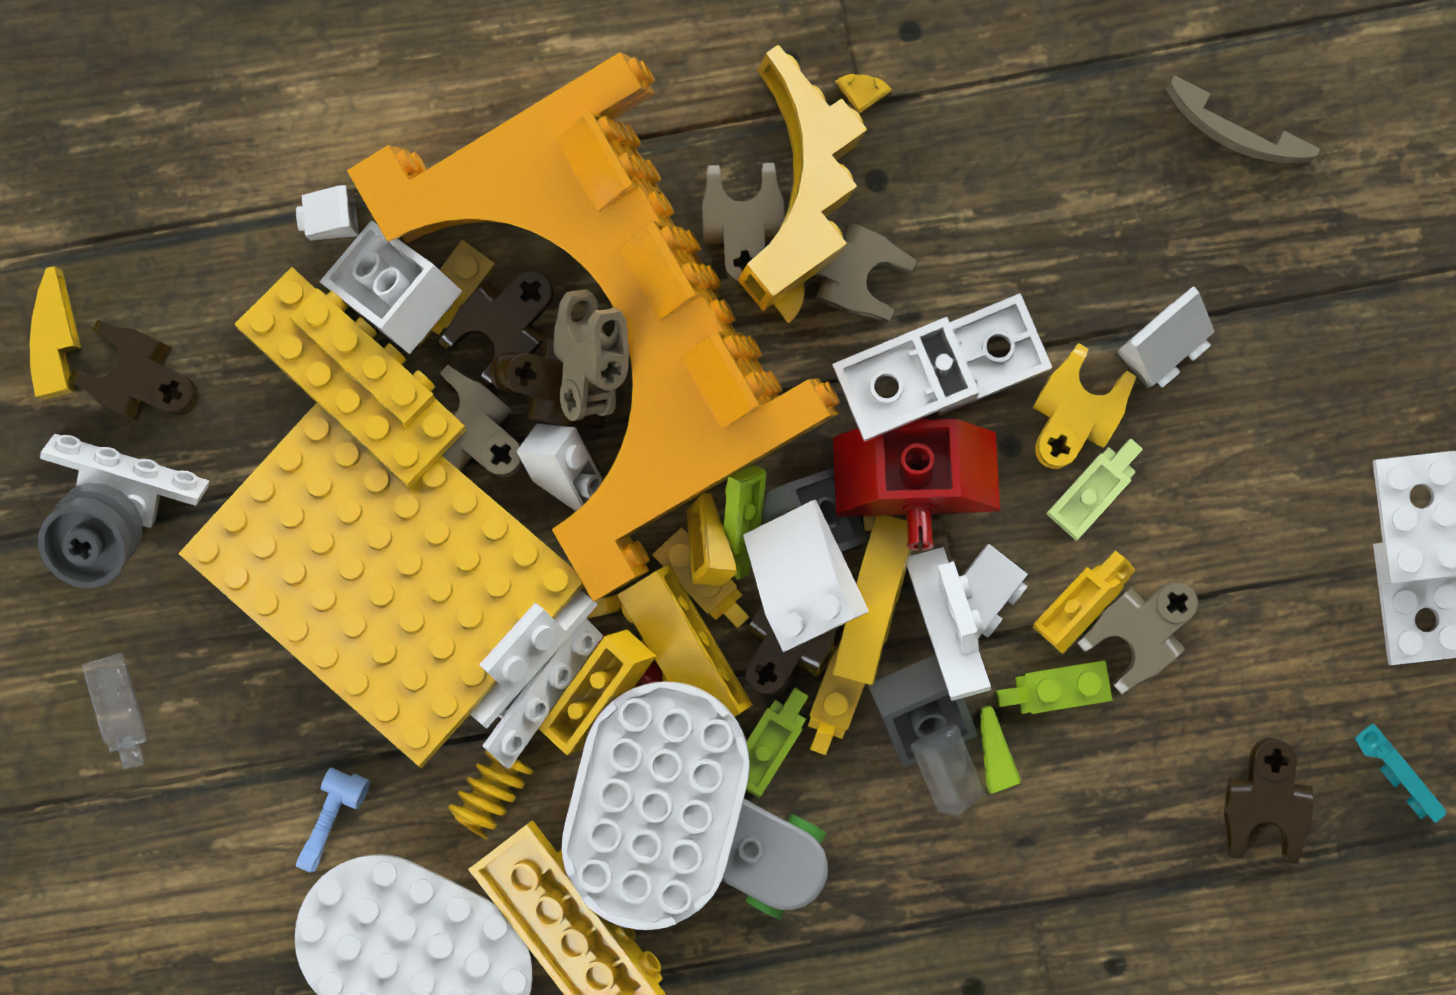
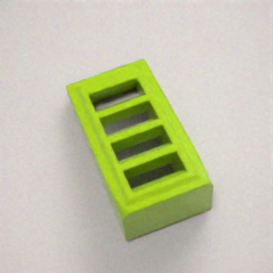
M986 705L980 708V724L986 787L988 788V793L993 794L1020 784L1019 781L1021 779L993 707Z

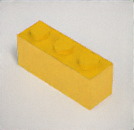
M628 630L604 636L538 729L567 756L584 750L588 734L598 716L612 701L635 687L656 658V655Z

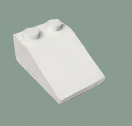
M372 220L320 281L323 286L335 292L349 307L409 354L423 341L426 334L452 306L453 302L462 292L435 265L399 239L387 242L379 226Z
M1194 286L1116 351L1147 388H1150L1155 383H1158L1163 388L1180 373V370L1176 367L1179 362L1186 356L1194 361L1211 346L1206 339L1215 331L1197 289Z
M816 499L743 535L765 615L783 652L869 612Z

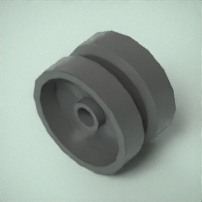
M86 483L76 486L61 498L55 509L43 521L38 534L39 553L45 566L59 580L74 587H99L113 580L137 550L143 535L142 519L135 504L122 491L107 484Z

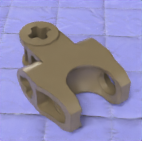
M762 163L761 189L757 196L744 202L731 199L723 191L719 165L707 167V183L702 201L704 245L724 244L727 277L731 283L741 288L744 287L737 279L742 270L740 267H734V265L740 264L741 257L744 256L749 257V261H751L765 249V242H771L784 220V200L779 190L774 163Z
M848 223L843 233V239L847 243L836 260L813 275V277L822 280L815 298L846 314L863 316L889 323L894 310L870 294L867 289V276L873 269L883 266L911 274L917 260L893 245L885 236L860 225Z
M587 289L566 292L559 304L554 330V354L558 360L563 362L560 403L565 416L571 421L581 420L584 416L598 414L600 416H607L612 414L616 407L615 389L624 382L628 372L629 346L626 318L617 308L598 310L599 304L597 299ZM585 301L583 320L573 322L570 315L571 309L577 302ZM614 320V332L611 336L607 337L602 330V326L605 322Z
M447 365L440 374L458 392L460 399L459 408L454 416L465 425L467 431L442 456L459 471L473 457L483 467L498 477L507 478L514 476L523 467V463L516 452L521 445L500 427L513 410L484 385L467 378ZM510 446L511 450L508 455L512 458L511 462L508 465L500 462L496 466L494 463L498 458L494 454L497 448L506 450Z
M1171 582L1162 585L1147 599L1143 600L1131 586L1105 608L1076 643L1085 652L1092 649L1100 641L1111 636H1119L1128 643L1132 654L1130 665L1112 684L1120 694H1123L1141 681L1157 675L1185 650L1173 633L1196 613L1198 607L1197 595L1187 584ZM1170 593L1176 596L1183 594L1184 599L1181 601V606L1184 609L1181 612L1178 610H1167L1166 607L1170 604L1167 596Z

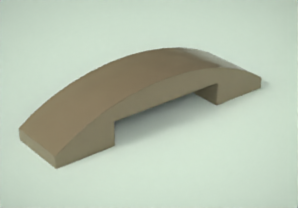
M1175 75L1166 87V91L1174 104L1192 124L1213 140L1236 152L1270 162L1306 163L1311 162L1317 157L1320 148L1286 131H1283L1276 138L1275 142L1272 143L1204 109L1211 93Z

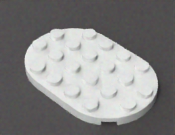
M664 681L644 684L623 693L612 701L598 716L588 734L564 825L562 855L567 876L581 896V900L592 911L607 921L622 927L638 930L661 929L675 925L699 911L711 899L724 876L748 784L750 760L747 742L738 721L716 697L698 687L685 683Z
M374 854L341 863L328 871L314 884L304 899L297 917L295 928L297 959L305 979L317 995H530L533 962L530 950L494 902L401 857Z

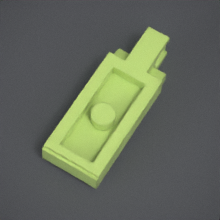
M1131 438L1116 453L1108 447L1092 461L1047 511L1046 515L1077 541L1132 481L1130 478L1136 471L1129 464L1143 449Z

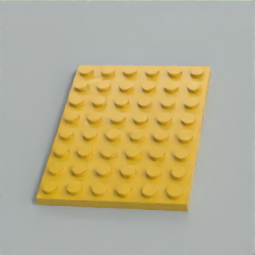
M318 403L308 411L179 552L180 556L421 769L496 686V680L479 664L534 603L542 607L555 619L584 587L575 569L443 456L408 488Z

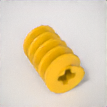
M486 750L485 754L492 763L490 765L476 764V768L481 773L482 778L478 779L468 776L466 780L473 791L470 793L459 790L457 794L463 801V806L449 804L448 808L457 821L488 840L489 838L482 827L494 830L498 825L491 813L504 816L507 810L500 800L513 802L516 797L509 787L522 789L525 785L518 773L531 775L534 771L518 758L511 768L508 769Z

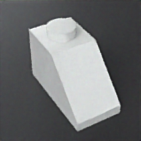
M346 185L302 195L303 206L296 207L297 226L299 231H305V236L310 241L356 237L359 235L356 197Z

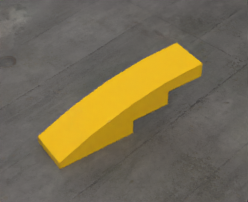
M890 515L876 516L856 583L869 612L845 624L832 675L868 685H873L875 682L883 646L887 641L895 605L899 600L911 552L907 547L908 532L906 519Z

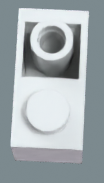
M537 423L516 451L532 481L575 511L588 501L603 482L575 427Z
M990 544L985 545L963 574L968 579L972 598L967 600L971 611L978 610L983 624V634L987 638L1003 619L997 613L1008 601L1014 605L1028 587L1022 582L1028 574Z

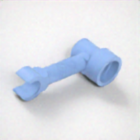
M332 767L329 768L321 785V790L329 794L321 810L322 813L318 817L317 824H315L309 840L299 855L296 867L310 873L311 871H316L324 851L325 842L341 805L344 804L356 810L359 809L367 795L370 786L369 779L356 773L350 776Z

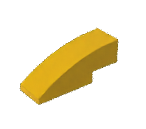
M55 266L46 268L37 292L30 333V368L35 397L43 400L75 392L74 384L68 380L71 372L66 353L82 349L62 270Z

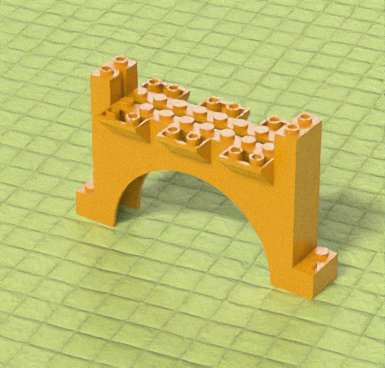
M622 52L607 59L429 169H426L425 164L416 152L410 153L407 149L387 145L347 170L387 242L402 236L404 242L410 244L433 232L468 223L495 222L511 224L532 231L568 252L598 282L613 308H617L625 316L633 390L628 428L621 449L611 470L588 501L568 519L552 529L592 601L606 597L650 572L646 565L650 561L648 554L638 540L632 541L630 537L632 534L727 480L728 476L753 465L837 416L839 412L835 406L840 403L829 382H821L819 378L808 379L778 396L783 391L773 372L771 370L768 372L764 371L759 363L758 358L762 357V353L751 335L746 337L742 332H736L731 323L736 321V318L731 308L724 299L718 300L721 298V295L717 288L722 286L718 275L711 265L705 266L701 262L697 253L702 249L691 230L685 231L682 227L675 226L670 216L675 214L667 197L656 184L661 181V177L653 163L649 159L645 161L636 149L641 145V142L635 131L629 124L625 126L622 121L615 120L656 95L650 84L655 82V79L643 60L639 62L636 57L632 58Z

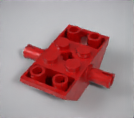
M925 416L865 442L859 428L833 437L836 517L907 515V547L910 550L918 551L919 534H921L923 551L934 547L931 514L1000 512L996 432L959 419L926 420ZM912 465H919L920 470L911 469Z

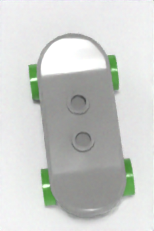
M744 799L728 863L721 881L748 894L745 901L753 907L781 920L786 910L805 907L814 901L823 890L828 877V861L824 849L819 843L822 844L827 832L792 813L788 820L785 821Z

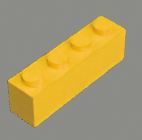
M670 564L617 594L621 601V610L624 616L636 626L642 636L641 642L656 655L655 660L663 672V682H679L698 687L716 697L729 709L734 717L753 705Z

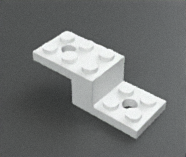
M1021 293L952 322H949L947 317L832 364L864 442L937 412L938 416H942L1052 370V365ZM996 336L1005 338L1010 345L1008 355L1002 358L990 355L987 351V342L991 338ZM883 376H890L898 383L899 390L891 398H882L875 391V382Z
M1456 451L1373 460L1383 543L1373 544L1388 665L1456 658ZM1416 485L1425 486L1431 494L1429 504L1423 509L1415 507L1410 501V491ZM1422 608L1430 609L1436 617L1435 626L1428 632L1419 630L1415 624V616Z

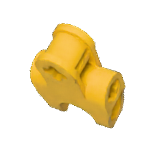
M1078 343L1063 364L1049 376L1032 407L1049 417L1035 444V455L1038 461L1044 467L1061 469L1077 457L1086 439L1104 448L1125 414L1128 397L1137 376L1126 370L1118 378L1113 389L1108 394L1094 395L1089 393L1079 381V371L1087 356L1088 348ZM1060 438L1064 441L1062 449L1066 451V454L1060 453L1053 457L1050 454L1052 447L1047 443L1048 441L1054 442Z

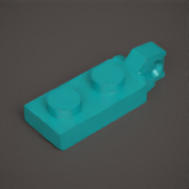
M1374 723L1365 727L1354 737L1365 756L1377 757L1383 760L1385 764L1379 769L1395 788L1402 783L1411 794L1405 801L1421 820L1428 815L1436 823L1446 815L1447 811Z

